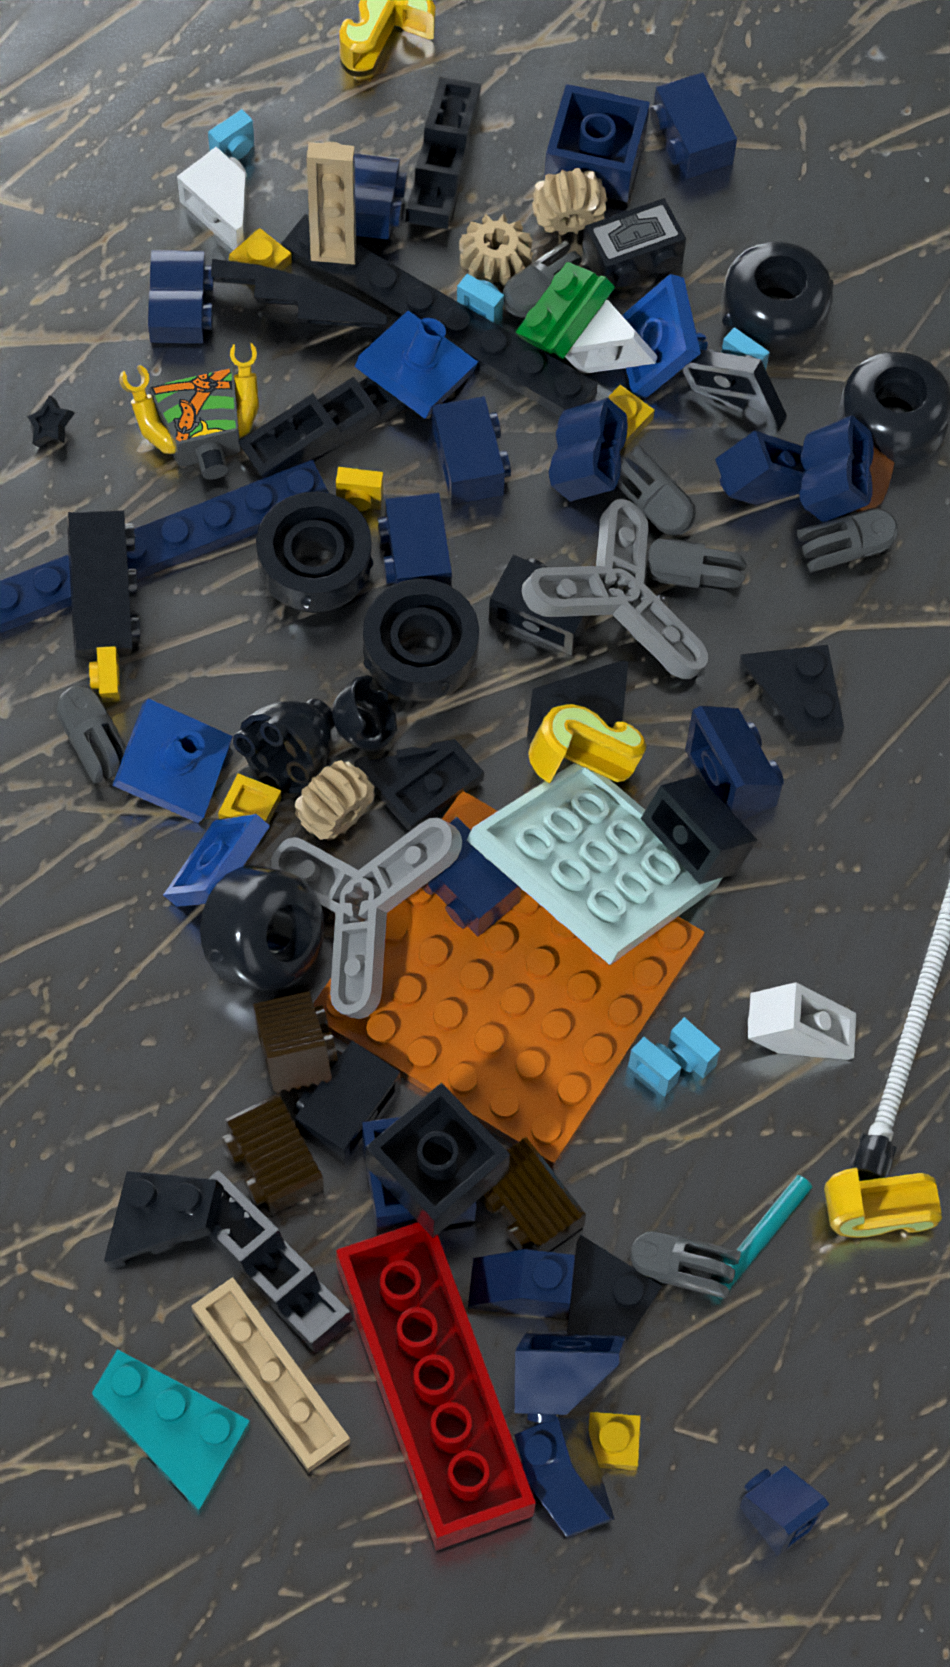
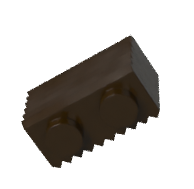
M310 991L252 1004L258 1037L273 1091L280 1094L283 1089L289 1092L292 1087H295L299 1090L302 1085L309 1087L312 1082L316 1085H319L322 1080L328 1083L332 1078L329 1063L338 1061L332 1032H329L324 1006L314 1007Z
M278 1093L225 1119L228 1134L221 1137L222 1142L232 1162L236 1164L242 1161L250 1176L243 1179L256 1206L264 1203L270 1215H276L279 1211H283L289 1206H294L297 1202H302L305 1198L311 1197L315 1193H320L324 1189L322 1173Z
M525 1137L519 1143L506 1150L510 1154L508 1174L479 1199L490 1213L494 1214L499 1211L509 1224L506 1232L518 1250L527 1249L549 1252L584 1227L586 1213L528 1138Z

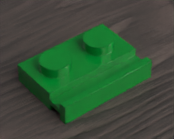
M566 262L562 269L553 277L551 284L536 305L529 310L525 320L515 333L531 345L549 353H556L563 359L614 290L615 286L602 275L599 277L590 270Z

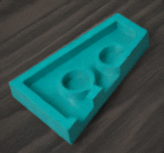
M118 1349L92 1391L94 1400L127 1436L144 1451L160 1472L177 1487L192 1507L201 1514L250 1428V1420Z

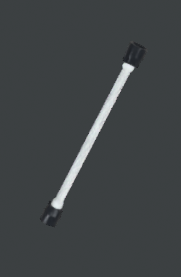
M950 883L947 886L945 899L939 912L940 915L938 916L934 928L935 931L929 944L930 947L924 960L925 963L919 976L920 979L918 980L913 1001L909 1008L910 1012H908V1017L902 1031L903 1034L895 1053L896 1056L892 1063L893 1067H891V1072L885 1086L886 1089L883 1092L884 1095L878 1108L879 1112H877L875 1123L870 1126L868 1135L860 1134L849 1169L857 1167L859 1181L887 1178L891 1170L897 1149L891 1143L894 1134L892 1131L893 1122H895V1116H897V1111L903 1097L902 1094L908 1080L907 1077H909V1072L915 1058L914 1055L920 1041L919 1038H921L925 1025L924 1022L927 1019L926 1016L935 993L934 989H936L941 968L947 954L946 951L950 944Z

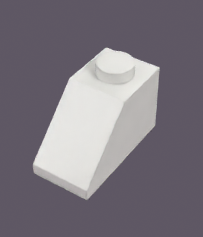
M215 147L177 176L179 200L232 250H235L245 241L247 173L236 158H228Z
M608 299L603 303L565 356L581 374L655 364L657 360V355Z
M797 982L750 993L748 1016L749 1040L778 1054L842 1060L854 1058L855 1012Z

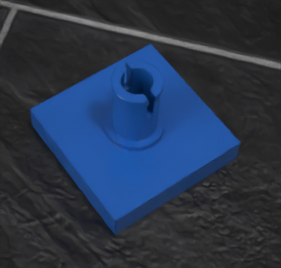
M672 274L668 275L622 315L657 355L655 364L626 368L631 393L637 397L646 399L700 355V350H707L708 342L704 341L707 339L703 333H697L695 330L683 277Z
M407 311L359 355L355 368L426 419L432 413V405L442 404L473 374L478 361L445 338L446 329L440 321L433 318L421 320L410 311Z
M148 698L142 704L112 786L199 823L206 814L233 736Z
M257 814L214 820L163 896L176 907L206 904L213 888L226 874L237 868L245 867L244 864L270 825Z

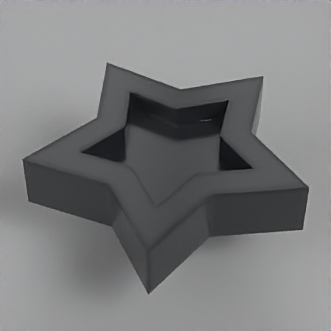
M49 395L40 411L27 416L34 426L32 444L39 448L52 439L65 443V427L75 413L69 409L60 408L57 400Z

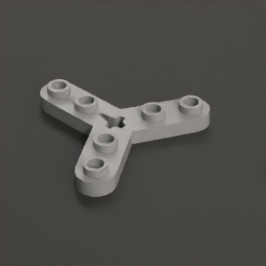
M624 499L615 500L602 513L600 518L596 566L536 569L522 585L523 599L531 611L545 617L613 615L670 674L682 679H691L708 662L706 647L644 584L648 538L647 518L643 511L631 501Z
M429 818L423 821L359 870L305 840L296 837L284 840L274 850L271 858V868L289 871L304 879L314 889L321 905L336 913L330 996L334 1008L341 1014L354 1019H362L373 1013L379 1005L382 995L387 913L448 868L458 858L462 847V838L458 829L440 818ZM364 892L368 893V900L361 902L360 907L356 906V899L362 898Z

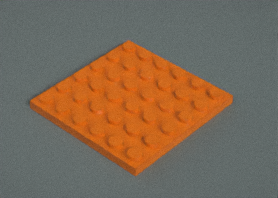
M463 791L458 795L442 820L450 823L458 817L472 830L475 825L496 813L497 810ZM420 888L387 913L382 995L376 1010L368 1017L362 1019H354L341 1014L331 1003V979L314 1001V1007L324 1006L329 1032H332L333 1036L348 1045L351 1041H354L400 1071L402 1078L427 1093L431 1092L442 1082L486 1129L512 1145L519 1143L523 1138L527 1137L549 1167L554 1169L704 938L705 932L677 916L609 965L523 890H521V901L477 937L468 926L462 929L450 918L445 909L447 904L436 893L429 895Z

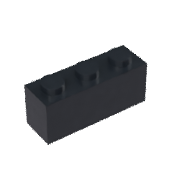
M124 510L68 512L67 539L74 658L97 657L98 647L116 646L118 656H130L132 643L140 642L139 615H130L129 597H137L136 569H128L127 552L135 551L134 525L125 524Z

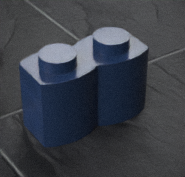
M355 153L356 236L389 239L391 227L400 226L402 201H397V198H405L407 187V172L400 171V158Z
M151 250L148 304L150 343H203L204 330H212L213 305L212 303H205L206 291H214V281L211 278V265H206L205 251Z
M609 398L566 409L559 418L556 429L558 448L551 460L549 479L551 486L569 501L612 491L618 484L621 472L620 451L626 441L628 423L626 413Z
M853 415L812 431L804 439L801 461L806 471L802 478L799 497L803 507L822 522L869 505L872 498L873 485L870 472L874 456L872 434Z

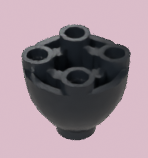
M310 699L307 702L282 701L268 704L258 709L241 723L240 730L233 737V745L259 776V782L279 789L281 792L289 794L301 793L302 789L312 781V777L319 775L326 766L332 745L333 711L326 703L319 699Z

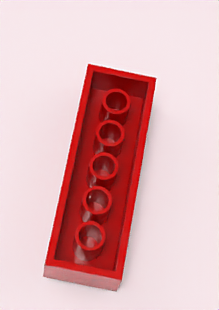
M417 1222L336 1249L337 1269L436 1551L533 1517L536 1504L439 1236L437 1235L432 1238Z

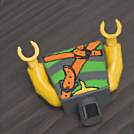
M251 342L252 358L248 362L242 363L237 361L234 355L235 344L230 349L231 361L238 366V374L234 375L232 368L149 386L150 394L147 395L145 388L149 383V373L146 368L141 365L137 366L138 373L141 375V383L138 387H133L128 383L125 371L120 374V385L125 391L132 393L134 397L131 405L143 437L164 454H173L177 464L184 467L199 463L202 476L205 479H217L228 472L225 457L236 455L240 452L238 441L250 434L258 413L257 376L251 370V365L257 357V351Z

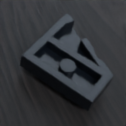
M707 349L700 350L701 354L682 368L693 391L710 399L719 400L727 407L743 413L747 405L766 414L768 419L767 425L772 428L780 429L784 423L787 414L761 359L749 355L737 356Z
M828 645L740 655V669L745 675L749 673L763 690L762 697L772 710L777 711L782 716L783 724L796 740L843 734L844 722Z
M621 660L532 689L527 739L534 738L543 719L553 707L565 704L582 706L591 710L611 728L614 727L616 722H622L629 661Z
M455 739L435 742L426 748L410 747L396 750V755L374 760H369V756H364L354 761V767H359L368 776L367 780L374 786V792L409 832L423 821L433 818L452 804L463 791L468 792L484 780V771Z
M127 1171L104 1262L111 1268H121L127 1265L126 1259L148 1251L156 1255L172 1249L181 1241H193L212 1234L224 1186L217 1179Z
M580 1235L576 1243L567 1334L626 1336L627 1344L660 1294L662 1285L639 1273L632 1266L583 1235Z

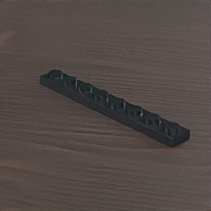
M307 214L300 219L281 242V245L291 253V260L395 321L407 311H410L421 320L433 318L440 321L446 329L445 338L477 360L476 368L558 416H561L566 409L589 403L597 393V382L357 243L355 264L311 261L309 215Z

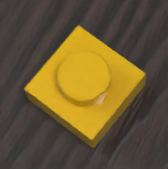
M261 228L257 229L229 254V260L233 262L256 264L281 271L292 263L291 253Z
M619 385L608 398L627 415V437L623 446L626 448L654 419L655 410L622 385Z
M338 467L336 496L345 499L359 511H366L368 509L381 510L383 472Z
M116 646L98 647L97 661L89 662L90 687L92 690L99 689L102 702L121 701L119 657Z
M238 773L218 812L219 820L257 814L269 824L281 800V790Z
M589 1413L588 1432L599 1468L637 1471L640 1415Z

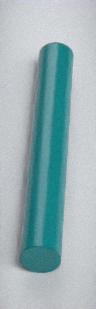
M797 1175L737 1248L741 1252L739 1263L736 1265L725 1263L735 1270L733 1282L729 1284L721 1283L722 1285L726 1286L729 1290L801 1203L813 1188L807 1179Z

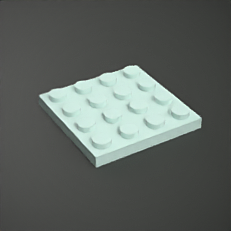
M576 763L571 764L554 775L550 784L546 781L475 825L467 838V841L482 853L486 859L497 866L523 891L529 894L552 914L557 921L568 928L609 965L715 890L722 879L719 878L699 884L640 819L645 812L643 807L610 779Z

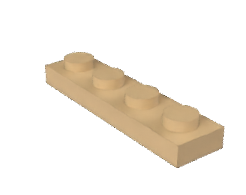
M308 142L307 179L311 261L355 264L356 203L354 146L342 145L337 142Z
M233 1277L191 1306L195 1316L308 1473L350 1443L348 1434Z

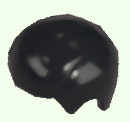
M369 675L356 677L342 688L333 702L332 722L341 737L351 745L364 751H377L391 742L397 731V720L395 712L387 701L388 692L372 689L369 686L372 682V676Z

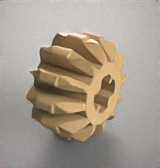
M576 168L573 171L566 172L562 169L556 175H545L544 181H539L535 184L534 202H532L534 216L537 217L538 225L544 227L545 232L552 233L558 231L560 235H564L567 232L577 234L579 230L585 228V225L604 219V211H606L605 202L607 201L605 187L602 186L601 179L596 178L593 171L581 172L580 168Z
M504 213L498 221H492L487 214L482 219V224L470 221L467 227V234H462V238L459 241L462 270H469V275L478 280L484 279L492 284L493 282H499L505 287V284L511 277L532 264L533 253L531 252L532 239L530 233L523 232L520 220L508 224Z
M340 760L334 762L330 767H324L319 775L312 777L309 785L302 789V795L296 800L294 806L296 808L295 815L302 821L301 825L310 834L314 833L320 840H333L339 834H345L348 828L353 824H357V820L361 815L367 812V806L374 799V786L367 780L368 776L359 767L355 768L349 761L343 762Z

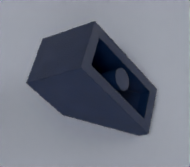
M753 431L715 458L721 474L720 484L723 490L731 498L754 505L799 495L802 478L806 471L801 461L803 446L762 432Z
M523 1249L473 1258L468 1309L567 1320L575 1255Z
M556 1417L554 1422H543L514 1434L529 1486L566 1536L571 1537L614 1520L585 1421Z
M783 1466L774 1474L766 1468L747 1482L744 1489L748 1493L744 1496L739 1507L774 1553L779 1556L819 1525L830 1504L821 1493L788 1467Z

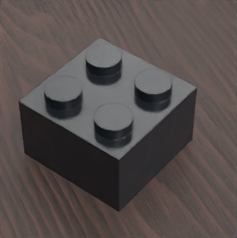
M442 1082L365 1147L366 1167L432 1238L437 1236L505 1177L509 1171L510 1154Z

